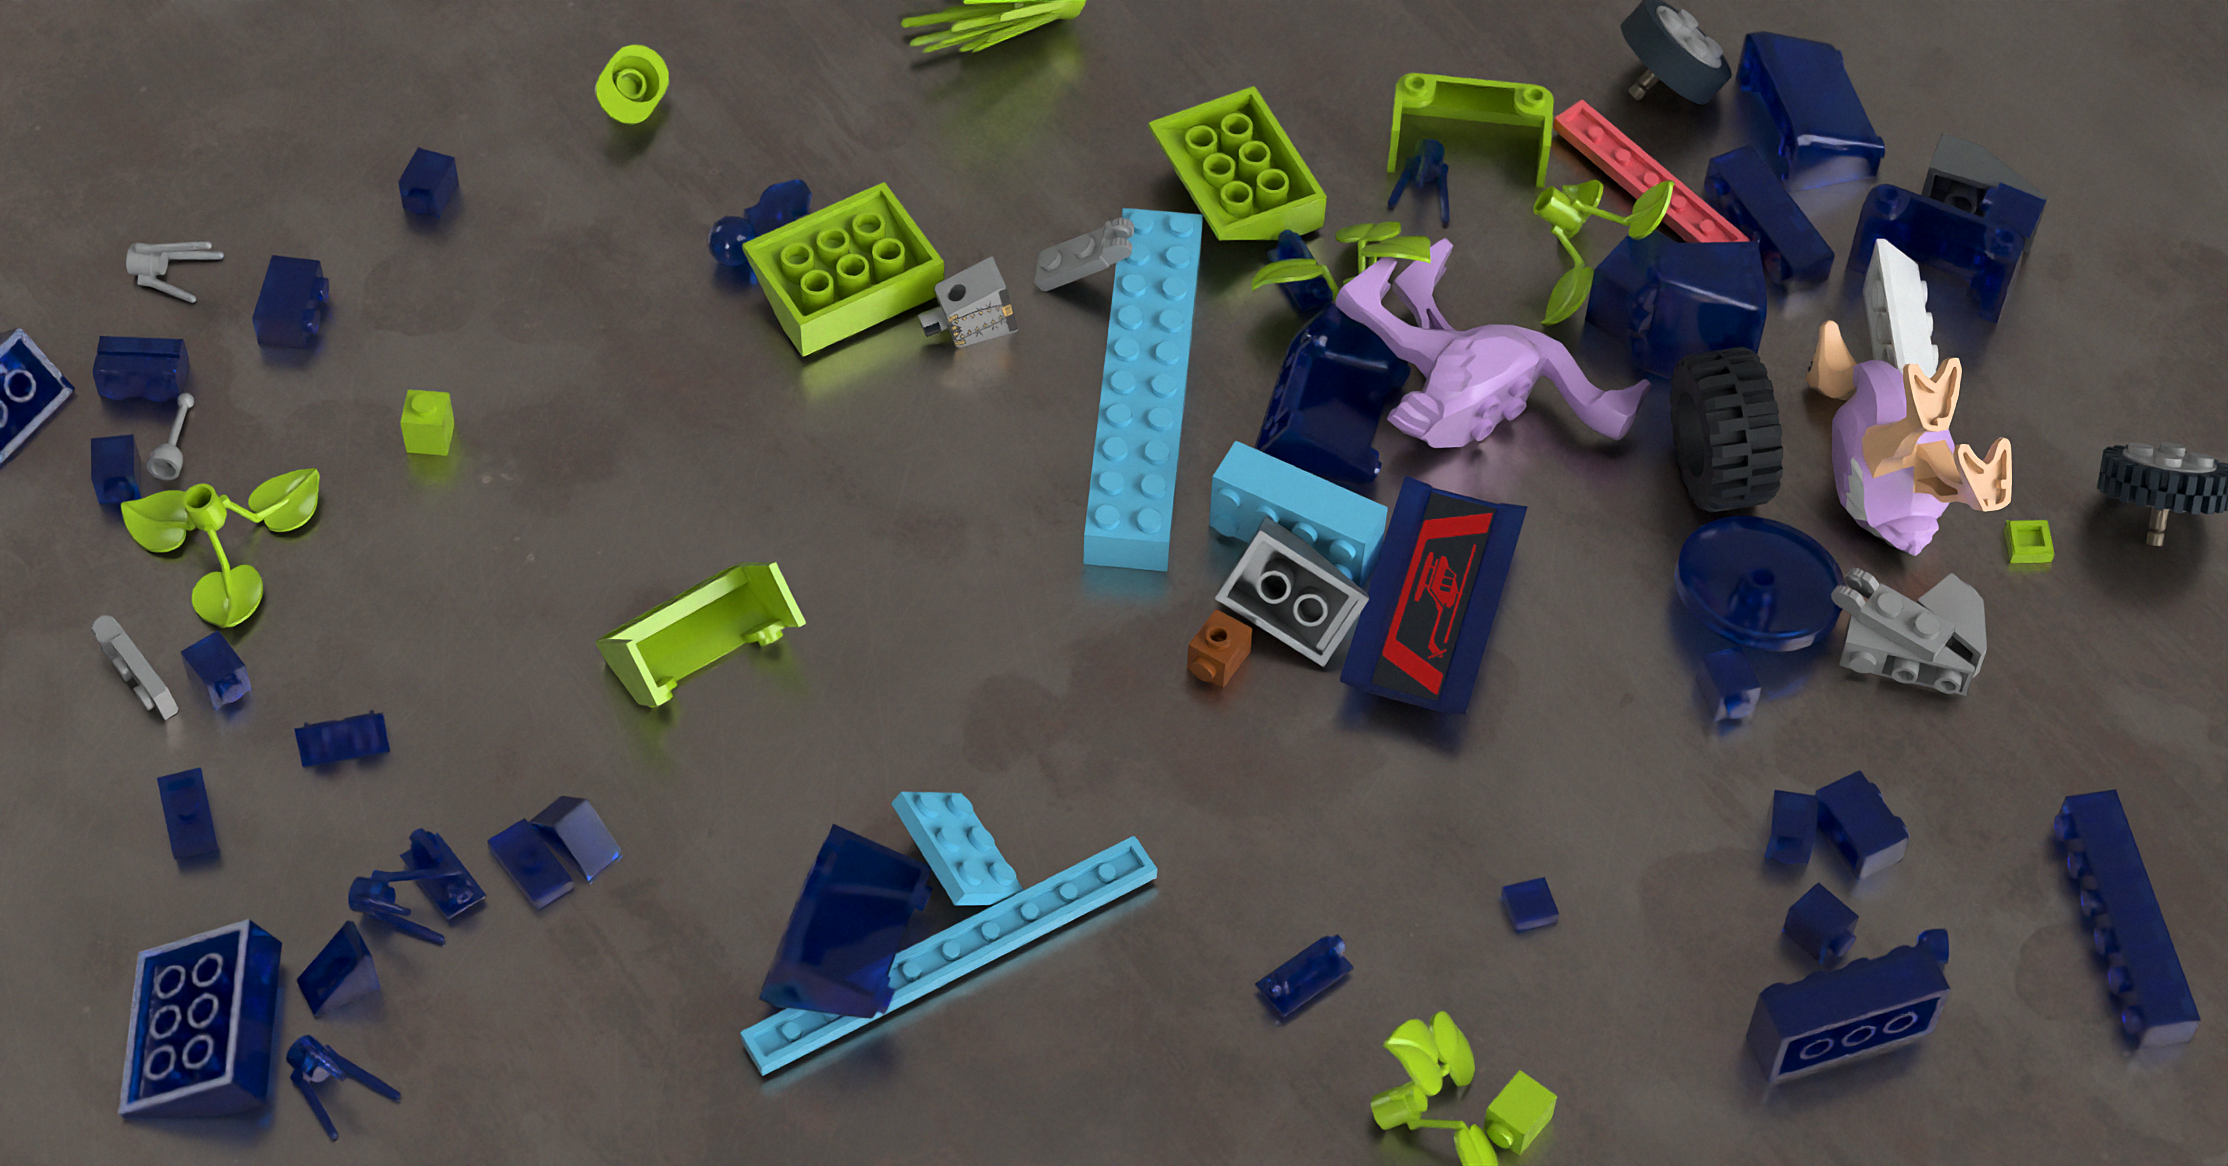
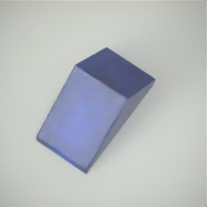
M560 796L528 822L529 827L587 881L621 854V849L587 799Z
M346 921L296 979L314 1015H323L380 988L373 957L354 921Z

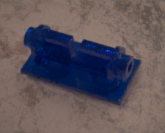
M1285 230L1278 236V248L1266 252L1271 263L1285 259H1314L1300 235L1292 232V230ZM1322 275L1309 280L1284 282L1302 312L1333 301L1332 291Z
M369 710V714L314 724L304 722V727L294 728L302 767L390 751L384 713L375 714L374 710Z
M420 828L410 835V850L401 854L400 858L448 920L486 897L484 891L439 833L434 835L431 831H425L423 828Z
M1327 935L1256 982L1255 986L1277 1011L1285 1017L1353 970L1354 967L1342 955V952L1346 950L1343 939L1339 935H1334L1333 937Z

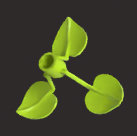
M1590 180L1576 185H1562V192L1553 186H1549L1540 194L1535 202L1533 212L1552 225L1550 232L1557 236L1575 262V268L1566 272L1555 285L1547 304L1545 319L1540 324L1550 326L1565 320L1582 305L1590 292L1594 280V269L1585 267L1584 260L1568 240L1580 230L1586 218L1593 214L1625 226H1630L1629 236L1634 240L1642 239L1653 232L1663 219L1671 200L1674 181L1667 180L1648 189L1636 201L1632 215L1627 217L1597 208L1603 193V184L1598 180Z
M1397 221L1381 222L1378 224L1360 223L1344 227L1335 233V238L1338 242H1358V275L1366 270V257H1369L1368 268L1377 262V257L1404 258L1428 264L1431 263L1430 239L1419 235L1395 237L1402 230L1401 223ZM1368 241H1381L1378 244H1371L1366 246ZM1299 258L1273 262L1259 270L1251 283L1253 292L1258 287L1266 284L1303 281L1322 275L1332 291L1334 302H1336L1340 291L1327 266L1323 264L1317 265L1316 259ZM1351 277V278H1347V279L1343 280V286L1346 285L1348 282H1350V281H1351L1352 279H1354L1355 277ZM1343 312V318L1345 323H1360L1356 320L1351 319Z
M316 468L301 469L265 481L252 492L248 499V505L252 512L230 501L226 494L218 497L211 485L201 483L190 487L186 492L167 490L139 500L122 502V515L126 527L135 541L151 552H167L178 548L185 540L186 530H193L195 526L207 532L222 567V572H211L197 582L191 595L193 608L206 622L221 628L233 627L246 620L256 610L263 595V582L257 570L251 565L244 564L230 570L229 562L216 534V531L225 523L227 516L226 508L254 523L264 520L266 526L271 531L285 532L294 530L305 524L314 514L318 501L319 472Z
M1444 1011L1432 1015L1429 1029L1419 1019H1411L1401 1023L1388 1036L1383 1047L1399 1059L1412 1080L1372 1096V1112L1379 1126L1384 1130H1388L1408 1123L1411 1131L1420 1127L1454 1129L1456 1131L1454 1134L1455 1147L1463 1166H1498L1495 1151L1489 1139L1478 1125L1473 1124L1467 1127L1461 1120L1420 1118L1422 1112L1426 1111L1428 1107L1426 1095L1433 1096L1440 1091L1442 1077L1450 1073L1458 1087L1466 1086L1472 1081L1475 1072L1474 1057L1463 1033L1454 1024L1450 1015ZM1438 1058L1442 1062L1441 1066L1437 1064Z

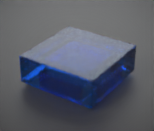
M1545 877L1502 887L1501 896L1515 932L1558 922L1559 912Z

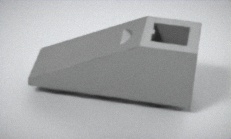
M1850 614L1839 666L1851 668L1859 673H1872L1893 678L1901 683H1914L1935 688L1943 693H1956L1966 696L1975 667L1947 646L1942 648L1933 662H1928L1858 622L1857 618Z

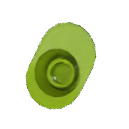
M632 44L622 47L608 62L595 85L596 98L601 108L611 118L620 123L636 124L643 122L650 116L665 94L669 84V71L664 60L654 50L643 45Z

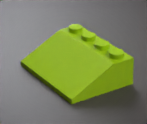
M1255 86L1148 122V129L1218 240H1289L1324 227L1327 196Z
M885 182L742 244V249L783 330L802 357L937 297L934 287L945 280L943 259Z

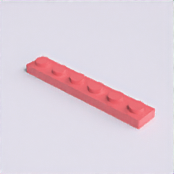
M1583 99L1554 118L1553 129L1637 200L1651 187L1667 180L1674 181L1671 200L1662 221L1718 269H1721L1748 250L1750 241L1748 237Z

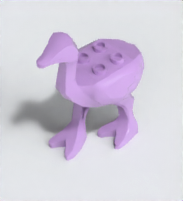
M1446 238L1438 241L1430 248V264L1415 260L1394 279L1392 284V291L1413 313L1418 327L1410 326L1398 319L1381 305V300L1391 286L1388 279L1397 264L1393 257H1383L1344 285L1339 291L1335 306L1351 319L1369 327L1381 337L1398 358L1415 364L1426 377L1422 391H1412L1406 394L1399 406L1391 410L1387 420L1403 434L1420 439L1433 448L1463 447L1474 439L1481 441L1494 430L1496 424L1505 418L1508 421L1515 419L1526 408L1527 404L1525 402L1539 377L1543 375L1553 381L1566 402L1586 425L1600 435L1620 440L1633 427L1642 401L1652 388V384L1648 380H1642L1636 385L1622 390L1603 391L1596 388L1586 379L1573 357L1561 342L1534 330L1515 325L1489 324L1464 332L1455 331L1437 309L1432 297L1434 287L1446 272L1447 268L1444 267V264L1453 248V245Z

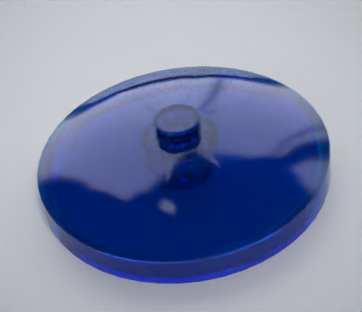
M1736 516L1709 522L1695 530L1687 538L1681 548L1675 567L1677 592L1690 614L1705 628L1719 637L1747 648L1763 651H1791L1810 646L1826 637L1833 630L1843 610L1831 598V593L1837 586H1846L1843 573L1833 556L1819 542L1806 533L1775 520L1753 516Z

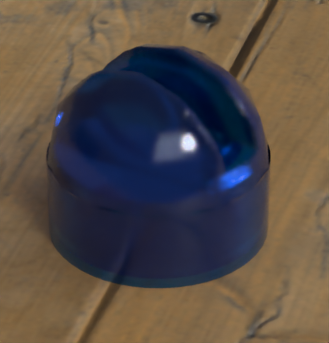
M1946 928L1925 930L1917 937L1915 952L1919 959L1933 965L1948 964L1949 939Z

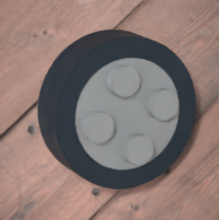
M1643 0L1621 24V31L1626 42L1638 58L1649 68L1639 78V81L1634 83L1629 92L1634 98L1641 100L1648 92V89H1651L1659 80H1662L1686 99L1698 104H1706L1732 77L1731 68L1722 55L1724 53L1722 48L1697 27L1698 22L1691 14L1683 9L1678 11L1662 0Z

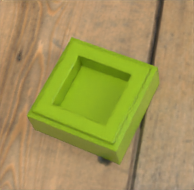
M2006 520L2003 530L2010 563L2052 562L2054 549L2048 520Z

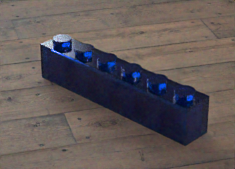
M2117 790L2066 796L2059 814L2054 819L2055 832L2058 839L2064 841L2066 845L2069 872L2074 879H2078L2082 890V908L2085 915L2092 918L2096 930L2095 944L2099 954L2105 955L2107 960L2110 987L2114 994H2119L2122 1002L2123 1023L2126 1031L2129 1034L2133 1033L2138 1049L2190 1042L2201 1018Z

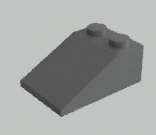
M1942 133L1927 172L1915 219L2030 254L2048 197L1983 146Z
M1265 516L1221 583L1215 599L1324 667L1370 599V596L1302 538Z

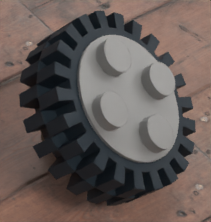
M2162 442L2159 448L2143 443H2128L2126 447L2114 445V447L2109 446L2103 450L2097 489H2100L2101 493L2107 494L2108 497L2120 498V501L2125 503L2134 502L2136 506L2152 507L2149 522L2150 529L2147 533L2146 543L2153 546H2163L2164 530H2166L2169 510H2172L2174 513L2186 511L2190 514L2200 515V512L2209 515L2214 514V512L2220 514L2228 511V464L2220 463L2219 460L2207 454H2188L2185 451V446L2176 443Z

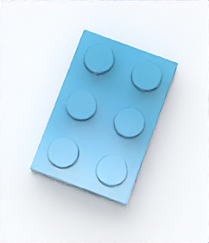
M900 792L893 800L891 805L954 905H996L1024 891L1016 878L1014 869L1006 863L995 845L994 838L985 830L974 813L971 802L962 793Z

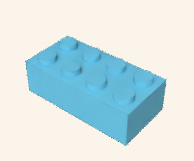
M1235 441L1212 476L1209 526L1225 536H1233L1248 543L1265 516L1302 538L1362 589L1382 555L1388 507Z

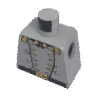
M993 256L938 283L934 290L939 307L918 314L926 337L948 329L957 347L968 346L1018 331L1008 291Z

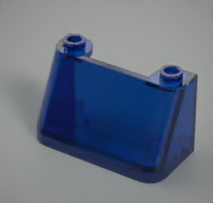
M1758 31L1746 34L1736 80L1742 92L1749 90L1751 93L1760 92L1781 137L1778 152L1781 157L1786 156L1787 160H1789L1790 171L1782 175V180L1788 193L1877 176L1881 159L1885 157L1884 141L1881 136L1876 135L1844 68V60L1840 50H1836L1830 43L1773 32Z
M1881 184L1873 187L1862 206L1846 268L1865 275L1870 265L1876 239H1886L1911 260L1971 281L1966 296L1970 298L1976 296L1981 305L1978 317L1998 324L2020 272L2024 240L2019 232L2008 226L1895 185Z
M1758 241L1658 244L1655 261H1649L1647 268L1649 286H1655L1657 295L1650 329L1640 330L1639 338L1632 339L1633 362H1639L1641 370L1671 380L1675 365L1688 354L1734 347H1745L1758 354L1767 317V292Z
M1329 302L1296 333L1290 342L1254 449L1320 478L1357 487L1362 486L1366 482L1368 484L1372 483L1382 466V462L1378 460L1379 451L1370 447L1386 395L1394 387L1401 388L1410 375L1411 367L1408 366L1409 362L1398 358L1381 337L1369 327L1351 319L1334 303Z
M833 824L802 885L759 993L758 1000L774 1007L873 1019L877 1012L885 1014L895 993V989L888 986L891 978L888 975L911 915L915 909L923 912L929 900L933 887L926 885L932 868L929 865Z

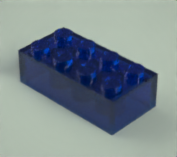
M1927 943L1914 947L1902 945L1894 948L1887 955L1871 960L1867 957L1858 958L1841 969L1831 972L1818 970L1809 974L1801 981L1787 985L1779 982L1768 986L1759 993L1746 1039L1769 1083L1933 1033L1951 988Z

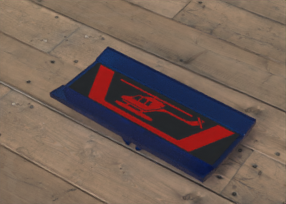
M1405 475L1367 592L1370 599L1361 611L1341 672L1340 682L1360 691L1440 712L1466 714L1528 506L1506 503L1496 504L1433 488L1430 484Z

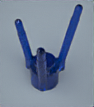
M1423 139L1415 144L1413 155L1411 158L1406 159L1404 170L1387 202L1389 207L1395 205L1412 173L1417 177V188H1422L1424 181L1438 177L1442 222L1444 224L1450 222L1447 184L1449 166L1443 162L1445 148L1440 142L1433 139Z
M443 867L396 872L374 870L371 878L359 876L353 881L348 894L349 908L353 912L368 914L370 919L384 921L424 938L442 943L445 939L444 935L397 916L408 917L411 915V910L395 904V889L388 884L389 882L459 876L461 869L459 867Z
M304 1035L297 1039L286 1054V1062L294 1069L290 1079L301 1089L331 1139L337 1138L338 1132L309 1083L311 1080L316 1083L321 1082L331 1074L338 1080L345 1081L347 1074L340 1069L342 1068L395 1100L401 1097L399 1091L342 1057L331 1046H324L313 1035Z

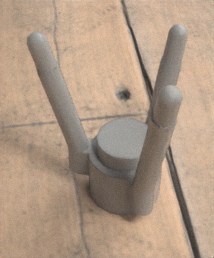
M209 241L161 244L133 243L127 253L126 267L129 275L138 276V285L153 287L177 298L194 303L196 301L194 295L155 279L158 274H165L168 259L221 260L224 255L222 252L197 251L210 249L211 243Z

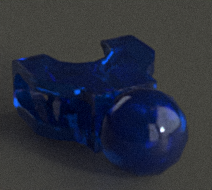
M791 180L771 185L762 193L760 201L755 206L744 209L743 218L725 216L714 222L706 240L710 255L717 262L726 266H740L747 262L748 259L742 249L743 243L794 222L797 218L807 214L812 202V192L803 180Z

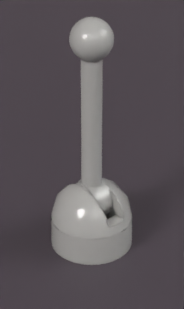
M182 393L177 399L179 409L168 442L155 447L149 455L146 468L156 478L173 480L180 474L183 458L182 453L175 445L187 409H190L194 404V398L189 393Z

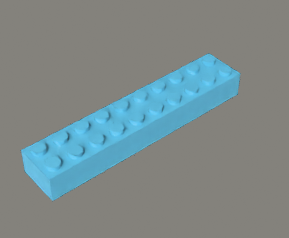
M1123 208L1122 218L1129 219L1134 224V235L1127 239L1132 244V254L1127 259L1123 258L1122 261L1116 263L1084 532L1083 564L1167 572L1201 252L1203 215Z

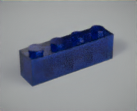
M1749 143L1709 159L1706 178L1704 179V187L1708 196L1717 201L1725 212L1728 222L1750 239L1749 250L1754 255H1758L1767 267L1771 279L1775 283H1779L1788 296L1828 280L1835 253L1752 145Z

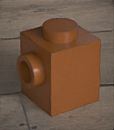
M1215 609L1188 644L1187 669L1191 670L1199 679L1206 682L1211 681L1224 688L1251 651L1252 628Z

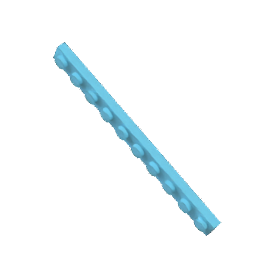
M1134 835L741 1031V1042L761 1075L764 1076L1157 878V867Z

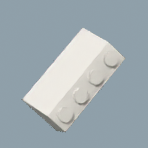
M1876 239L1863 286L1874 360H1884L1902 374L1905 364H1918L1924 375L1930 379L1936 373L1938 366V347L1936 344H1931L1930 339L1933 330V318L1931 312H1926L1925 310L1927 301L1926 281H1920L1918 264L1886 239Z

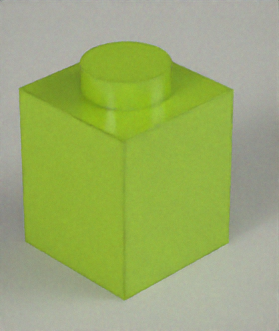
M408 389L400 422L406 453L448 456L455 424L449 392Z
M1519 1070L1487 1107L1483 1130L1487 1132L1489 1138L1496 1145L1505 1149L1510 1148L1520 1156L1551 1120L1557 1096Z

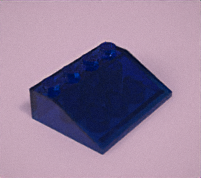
M246 919L138 953L119 1116L124 1119L229 1116L266 1105L282 942L252 920Z

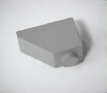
M1951 573L1920 597L1917 603L1956 625L1953 635L1945 646L1975 667L1974 677L1979 673L1987 651L1984 599L1978 595L1971 585L1962 582Z

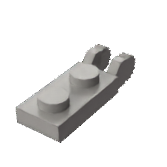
M1115 218V220L1105 222L1104 227L1038 252L1034 284L1046 292L1107 269L1111 264L1122 261L1123 258L1127 259L1132 254V244L1127 239L1134 235V224L1129 219Z
M1850 568L1844 576V580L1849 587L1840 585L1831 593L1833 602L1839 608H1843L1844 611L1855 616L1858 622L1928 662L1934 661L1953 635L1956 627L1952 622L1883 583L1879 585L1875 577L1868 572H1864L1863 569ZM1862 596L1868 598V601L1865 602Z
M102 615L100 618L97 617V620L92 624L91 630L93 635L99 642L102 651L109 660H112L124 680L127 682L134 678L139 686L134 688V691L145 708L149 711L156 707L165 720L176 714L179 708L167 686L115 618L113 619L112 616L109 617L108 615Z

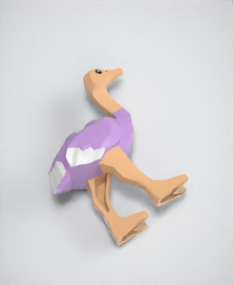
M1828 320L1823 322L1819 328L1818 342L1814 356L1807 368L1805 381L1810 388L1820 395L1840 400L1849 399L1838 409L1832 420V463L1840 503L1857 524L1871 532L1875 537L1884 540L1889 546L1895 547L1897 551L1916 556L1922 552L1921 550L1924 546L1931 542L1932 535L1939 529L1936 519L1942 515L1950 502L1966 503L1972 509L1979 511H1994L2006 507L2011 502L2012 454L2009 440L1999 437L1990 447L1986 457L1980 460L1968 444H1958L1954 447L1948 430L1960 389L1962 368L1959 359L1948 357L1943 360L1936 373L1930 379L1924 375L1918 364H1905L1903 374L1884 360H1869L1857 364L1841 337L1838 324Z

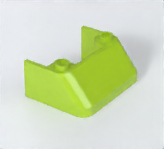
M1422 73L1406 74L1398 80L1395 87L1387 172L1395 173L1401 114L1540 127L1536 187L1544 188L1551 148L1553 95L1548 89L1539 85Z
M741 562L717 572L598 638L595 643L602 657L636 702L653 708L673 697L671 690L677 686L676 681L745 643L758 641L760 647L768 645L783 636L781 629L785 627L799 628L805 625L806 622L776 562Z

